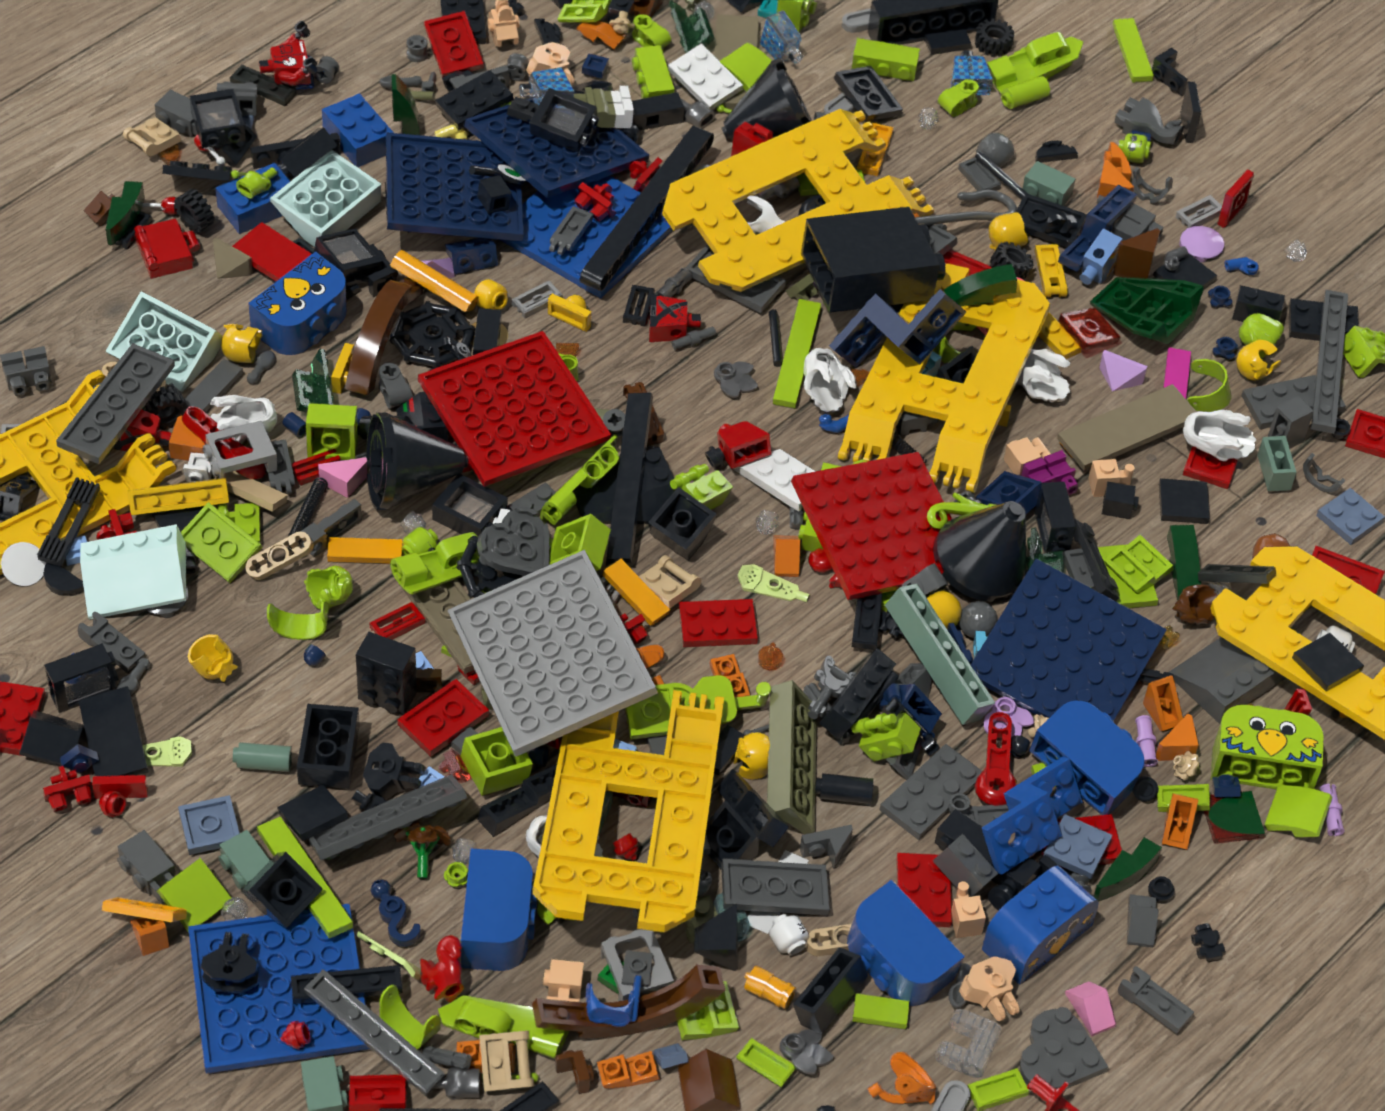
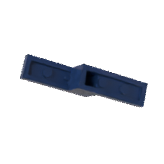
M1117 185L1087 214L1081 235L1060 254L1058 262L1077 272L1083 266L1084 255L1104 228L1111 232L1115 220L1136 201L1137 194Z

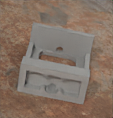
M262 421L206 434V445H203L204 455L206 459L211 460L212 473L214 476H218L219 479L225 478L224 473L264 463L268 473L277 471V454ZM241 435L248 438L253 449L252 453L230 459H222L215 445L216 442Z
M638 929L631 934L621 937H610L606 941L601 942V959L606 958L619 991L618 1001L628 1000L630 991L633 990L631 985H622L623 967L618 955L625 953L626 950L632 951L647 946L650 953H653L652 959L655 965L651 967L649 987H641L640 996L650 994L674 983L654 931Z

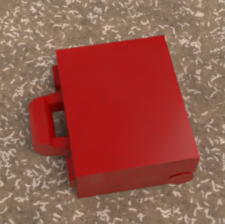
M745 121L734 130L731 157L774 138L772 137V131L758 123L753 126Z
M176 218L135 227L136 243L151 279L193 269L192 262H194L192 252L199 250L200 244L193 231L182 232ZM186 239H188L189 244H190V245H188V246H187V243H186V241H185Z

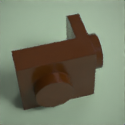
M100 191L83 210L100 227L108 219L112 197H116L112 193L108 196L103 191Z
M569 1050L556 1055V1073L573 1071L578 1094L588 1093L590 1081H594L591 1064L586 1065L583 1050Z

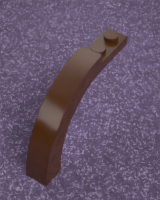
M404 278L399 282L389 280L380 290L369 309L357 339L347 375L346 390L365 395L374 390L379 365L390 332L404 307L423 294V286L410 278Z
M696 964L686 975L674 983L650 994L640 996L636 1021H630L622 1027L592 1022L587 1015V1003L536 998L532 1003L536 1028L578 1031L579 1038L620 1037L646 1032L681 1020L710 1004L726 989L720 967ZM628 1000L603 1004L615 1008L624 1007L628 1004Z

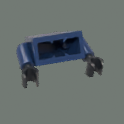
M891 684L884 691V698L879 704L880 710L887 715L895 714L896 717L899 714L907 713L921 728L920 732L924 740L921 746L929 756L940 748L934 740L933 728L942 713L915 684Z

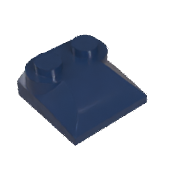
M1004 471L975 498L985 505H998L1014 501L1020 504L1027 514L1037 504L1042 482Z

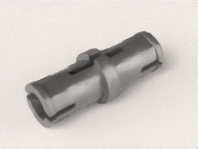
M681 268L675 276L669 277L665 281V285L656 291L654 295L665 297L677 295L681 292L682 287L692 279V273L687 268Z

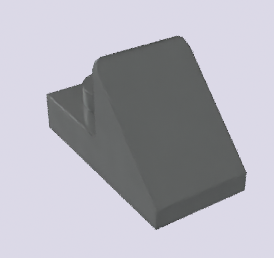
M852 825L802 835L800 843L802 857H818L828 853L834 869L851 843Z
M1130 894L1128 899L1127 945L1153 948L1159 912L1156 908L1155 897Z

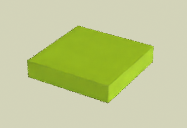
M201 858L157 890V893L168 906L185 908L187 910L186 919L180 920L188 933V926L201 925L233 900Z

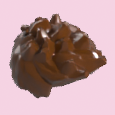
M1191 585L1183 589L1179 600L1172 609L1177 611L1176 616L1185 623H1195L1196 625L1208 624L1215 617L1212 616L1210 607L1212 601L1218 595L1208 585Z

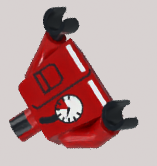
M299 21L295 25L296 34L293 33L282 44L270 48L269 60L259 61L260 74L273 72L274 80L277 84L292 86L311 84L310 74L317 72V61L313 57H307L304 40L300 39L301 37L307 38L310 35V30L304 21Z

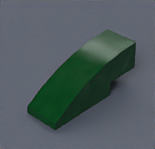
M391 74L393 122L402 121V134L420 135L419 117L415 100L404 82L396 74Z
M125 181L122 196L112 197L105 229L108 245H114L136 221L145 199L143 182Z
M1012 264L998 266L969 275L945 288L944 293L959 306L993 303L995 295L1016 293L1017 278Z
M1170 525L1167 535L1171 555L1169 562L1174 567L1171 574L1177 600H1179V596L1186 587L1201 585V581L1198 579L1200 562L1194 525Z
M1144 837L1132 854L1122 850L1097 884L1094 898L1102 901L1136 884L1158 862L1162 847Z

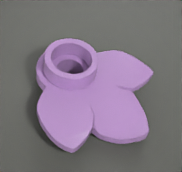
M1001 697L995 701L992 711L984 719V729L988 734L990 716L996 712L1008 714L1012 720L1011 737L1015 735L1021 736L1022 726L1026 727L1034 724L1031 713L1027 709L1017 707L1015 702L1009 697ZM1003 721L993 723L998 729H1003L1007 726Z

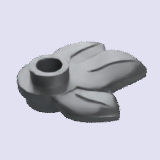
M741 361L734 364L722 362L714 370V377L720 382L721 390L730 397L736 398L740 392H751L758 387L755 380L749 375L754 367L752 364Z
M802 1030L798 1034H787L780 1042V1052L785 1057L791 1059L796 1069L806 1074H815L816 1066L826 1065L833 1059V1055L819 1044L822 1034L813 1030Z

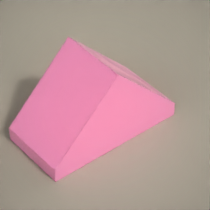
M366 457L318 464L319 478H324L328 482V488L347 498L367 478L368 474Z
M1088 981L1065 992L1091 1036L1116 1026L1107 989Z

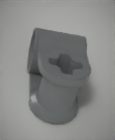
M383 364L379 369L381 378L379 380V389L382 392L385 403L389 409L402 406L412 398L411 389L396 364Z
M934 563L921 570L902 585L904 587L917 584L925 597H928L935 592L942 591L948 586V582Z

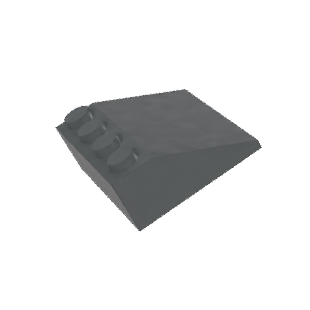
M1222 637L1169 671L1174 674V681L1219 724L1224 713L1229 708L1250 704L1286 679L1283 675Z

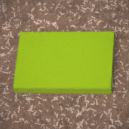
M209 502L181 531L187 549L228 583H231L246 567L248 559L256 555L263 548L259 542Z
M1121 545L1098 547L1103 561ZM1106 565L1110 577L1115 580L1118 586L1116 591L1120 598L1116 602L1127 608L1156 606L1158 604L1154 584L1136 593Z

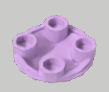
M1194 226L1187 228L1182 233L1179 246H1185L1190 255L1200 262H1205L1207 259L1216 257L1223 252L1224 241L1221 235L1212 228Z

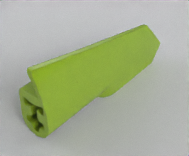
M1060 32L1035 39L1027 44L1024 51L987 62L989 76L992 77L991 81L1002 95L1005 88L1044 76L1077 60L1083 46V41L1074 37L1064 38Z
M616 434L544 504L540 513V518L544 525L547 521L555 525L576 504L577 500L572 491L579 484L585 488H592L618 462V452L611 445L618 437Z
M470 532L450 537L439 542L433 551L422 554L412 553L393 558L390 563L392 574L399 585L410 595L460 578L462 575L460 570L456 568L457 561L461 559L468 545V539L477 535ZM474 554L471 563L476 564L479 557Z
M463 995L438 1009L443 1026L479 1039V1035L529 1031L530 1039L527 1040L528 1050L555 1059L556 1055L560 1054L569 1033L567 1030L536 1028L532 1007ZM509 1041V1042H508V1043H513L514 1045H516V1041Z

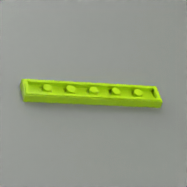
M803 299L798 301L773 397L774 405L796 408L804 376V361L810 353L821 303Z
M281 816L257 826L258 834L273 856L279 852L286 851L323 888L307 907L328 938L352 929V920Z

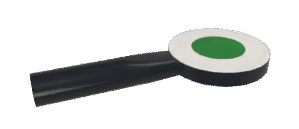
M498 165L497 169L481 166L469 167L471 175L488 177L500 175L504 181L523 185L526 181L512 167L507 165Z

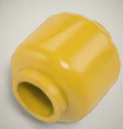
M491 279L481 281L474 292L478 296L477 305L483 309L501 310L508 301L506 288Z

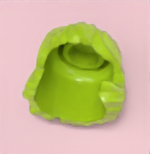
M1252 314L1243 321L1242 326L1239 328V336L1245 345L1256 340H1266L1275 345L1284 331V326L1279 321L1264 314ZM1264 351L1258 352L1261 358L1267 355Z
M334 565L323 570L319 568L311 569L307 572L308 577L304 581L311 602L320 610L322 602H327L329 608L343 604L353 591L351 574L341 566Z

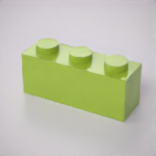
M857 38L852 69L872 66L879 76L914 81L920 48Z
M661 46L635 48V57H632V68L637 70L636 80L637 84L641 85L642 99L674 93V86Z

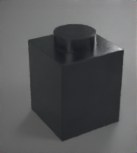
M612 0L608 6L607 24H609V21L618 18L620 11L628 12L627 19L632 23L635 0Z
M499 175L480 179L477 197L487 213L509 210L512 192L502 177Z
M1107 482L1101 514L1130 519L1132 510H1137L1139 497L1135 496L1136 486Z

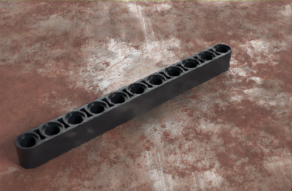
M692 126L585 265L580 275V283L599 291L604 290L663 212L670 183L689 176L709 151L714 140L713 133L696 126Z

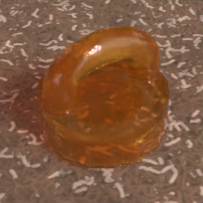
M774 642L760 649L758 663L763 669L776 670L781 666L783 653L776 647Z

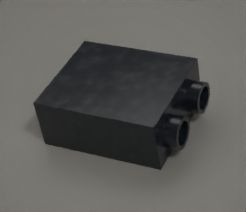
M910 207L806 219L801 255L829 313L862 309L875 293L889 305L928 301L934 295L937 280H943L945 277L946 267L943 255L932 251L928 227L926 224H918Z

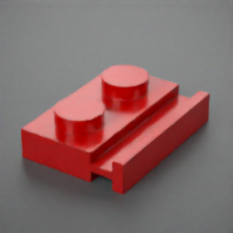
M401 1074L350 1076L349 1111H379L380 1108H406V1079Z

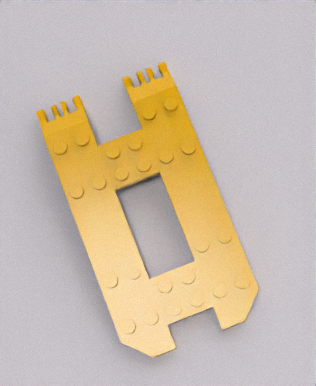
M838 109L670 183L662 215L673 231L693 223L714 254L700 260L698 267L709 283L718 286L724 284L731 286L732 290L742 292L805 263L801 255L807 218L910 207L913 214L918 213L919 217L932 215L935 210L929 204L923 208L919 207V205L926 201L924 195H920L921 191L919 188H914L911 191L907 190L914 184L910 176L899 179L887 175L866 185L845 154L858 148L875 153L883 149L886 143L882 138L876 141L871 140L878 135L875 128L872 129L873 125L871 122H866L863 125L859 124L866 118L862 110L851 113ZM805 173L826 204L756 235L734 204L747 199L748 196H754Z
M945 264V277L943 280H937L934 295L940 289L944 292L945 288L969 276V268ZM1017 279L1016 293L995 295L993 303L961 306L966 311V314L958 322L989 329L964 384L922 374L932 351L921 364H918L887 337L849 413L842 446L838 452V460L846 461L850 449L857 450L853 455V463L861 460L862 457L866 461H871L873 454L879 455L877 460L889 458L895 429L903 411L946 421L940 433L933 465L929 472L934 483H937L941 470L947 472L943 479L944 486L949 487L954 474H956L953 488L958 489L961 486L963 476L970 478L966 484V491L974 493L978 486L987 447L1050 310V302L1036 284ZM930 300L904 303L899 314L910 323L914 316Z
M101 370L88 374L66 403L0 434V485L28 471L49 498L0 523V575L3 574L1 568L2 555L11 545L26 542L40 549L46 536L49 535L76 477L79 480L84 479L85 482L86 480L89 483L94 482L95 485L99 483L100 491L77 534L79 536L109 521L108 510L115 509L117 515L129 511L128 490L157 487L166 476L174 473L177 469L172 461L165 462L168 455L160 445L152 446L155 443V439L150 433L137 438L115 467L95 477L78 455L57 447L56 440L105 379V375ZM74 504L57 537L60 538V541L64 540L81 505Z
M1297 546L1264 547L1251 560L1250 566L1276 567V576L1267 584H1261L1247 600L1225 588L1212 601L1210 608L1212 616H1215L1218 635L1385 740V666L1374 679L1359 672L1325 691L1292 659L1295 651L1312 643V641L1291 629L1292 625L1310 606H1313L1385 651V600Z
M674 690L664 755L613 748L619 711L562 737L533 885V895L555 917L583 921L586 902L640 909L637 929L666 932L694 917L724 697H715V710L705 709L708 697L706 694H701L700 708L695 707L696 693L690 694V705L684 706L679 705L682 699V692ZM606 791L657 798L647 863L594 856Z

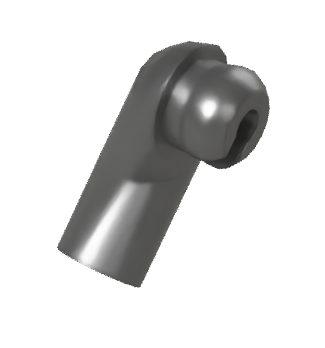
M1182 246L1165 254L1164 266L1168 270H1176L1180 265L1179 259L1188 256L1187 248Z

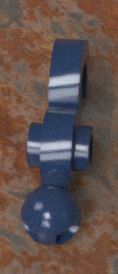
M376 880L372 883L370 891L375 899L381 900L379 914L380 918L389 924L388 935L393 944L401 947L413 945L420 937V925L414 924L408 934H400L397 931L406 915L405 902L398 896H390L392 888L387 880Z

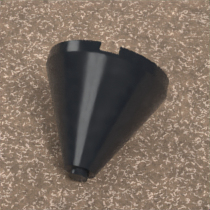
M780 57L769 63L723 121L724 126L721 129L726 139L731 138L733 141L734 130L745 121L753 126L758 123L772 131V137L774 138L812 121L793 79L787 73V68Z
M376 412V414L372 415L366 445V459L370 460V474H367V484L371 503L376 510H388L462 473L464 468H467L468 458L462 448L386 412Z
M1008 501L955 517L944 524L935 538L933 554L935 562L939 561L944 569L942 575L949 584L966 596L988 602H993L995 598L999 597L1006 599L1016 592L1026 575V513L1020 504Z

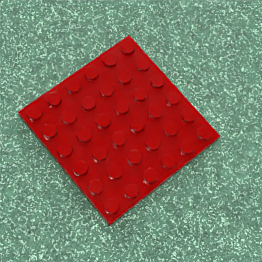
M544 331L418 374L419 384L457 445L463 449L470 466L484 487L607 442L611 438V433Z
M919 452L804 473L792 477L791 483L848 600L898 590L905 581L934 563L941 573L944 572L940 562H935L933 554L934 541L941 529L934 528L927 520V512L930 507L944 501ZM946 513L947 519H948L947 522H948L949 520L952 519V517H951L950 514H947V513ZM936 514V515H935L936 519H937L938 521H941L940 516H939L938 514Z

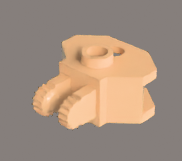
M496 0L495 9H491V12H488L487 19L488 29L491 32L496 47H501L502 41L511 40V43L514 45L518 44V15H514L512 7H509L508 0Z
M551 42L536 47L533 57L529 60L526 68L531 77H534L533 72L562 68L570 85L573 86L575 82L572 73L568 69L569 63L567 60L570 51L566 46Z
M994 956L971 967L969 974L964 977L959 989L964 1000L981 1004L983 1009L988 1007L997 1021L1004 1020L1006 1017L1002 1004L1012 1016L1020 1011L1019 1005L1011 993L1014 988L1011 982L1016 968L1010 960Z

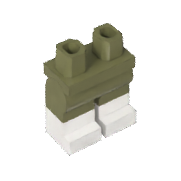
M619 86V91H604L599 88L592 90V87H585L584 94H573L574 98L597 107V116H599L597 127L630 128L632 126L634 109L628 86ZM575 112V118H585V116Z

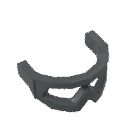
M1139 167L1133 170L1132 185L1134 186V192L1142 201L1149 199L1150 203H1155L1161 200L1172 188V177L1166 179L1165 189H1155L1143 180ZM1141 184L1151 193L1143 194L1138 185Z
M1311 453L1303 463V472L1307 480L1321 491H1337L1346 480L1342 478L1338 481L1329 475L1323 476L1321 468L1313 460L1315 455ZM1311 465L1317 471L1318 481L1328 480L1334 484L1328 487L1317 482L1309 471Z

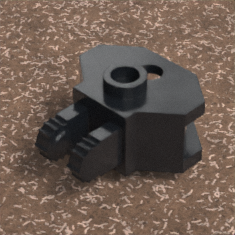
M382 743L369 753L363 777L372 794L387 801L398 791L404 792V788H420L422 781L408 775H422L426 767L417 762L406 761L404 757L398 755L393 744Z
M225 932L223 944H219L217 950L202 958L201 969L204 971L202 979L213 991L242 994L257 986L259 978L258 964L247 953L249 934L242 933L240 945L234 946L232 945V932ZM225 981H232L234 984L226 985Z

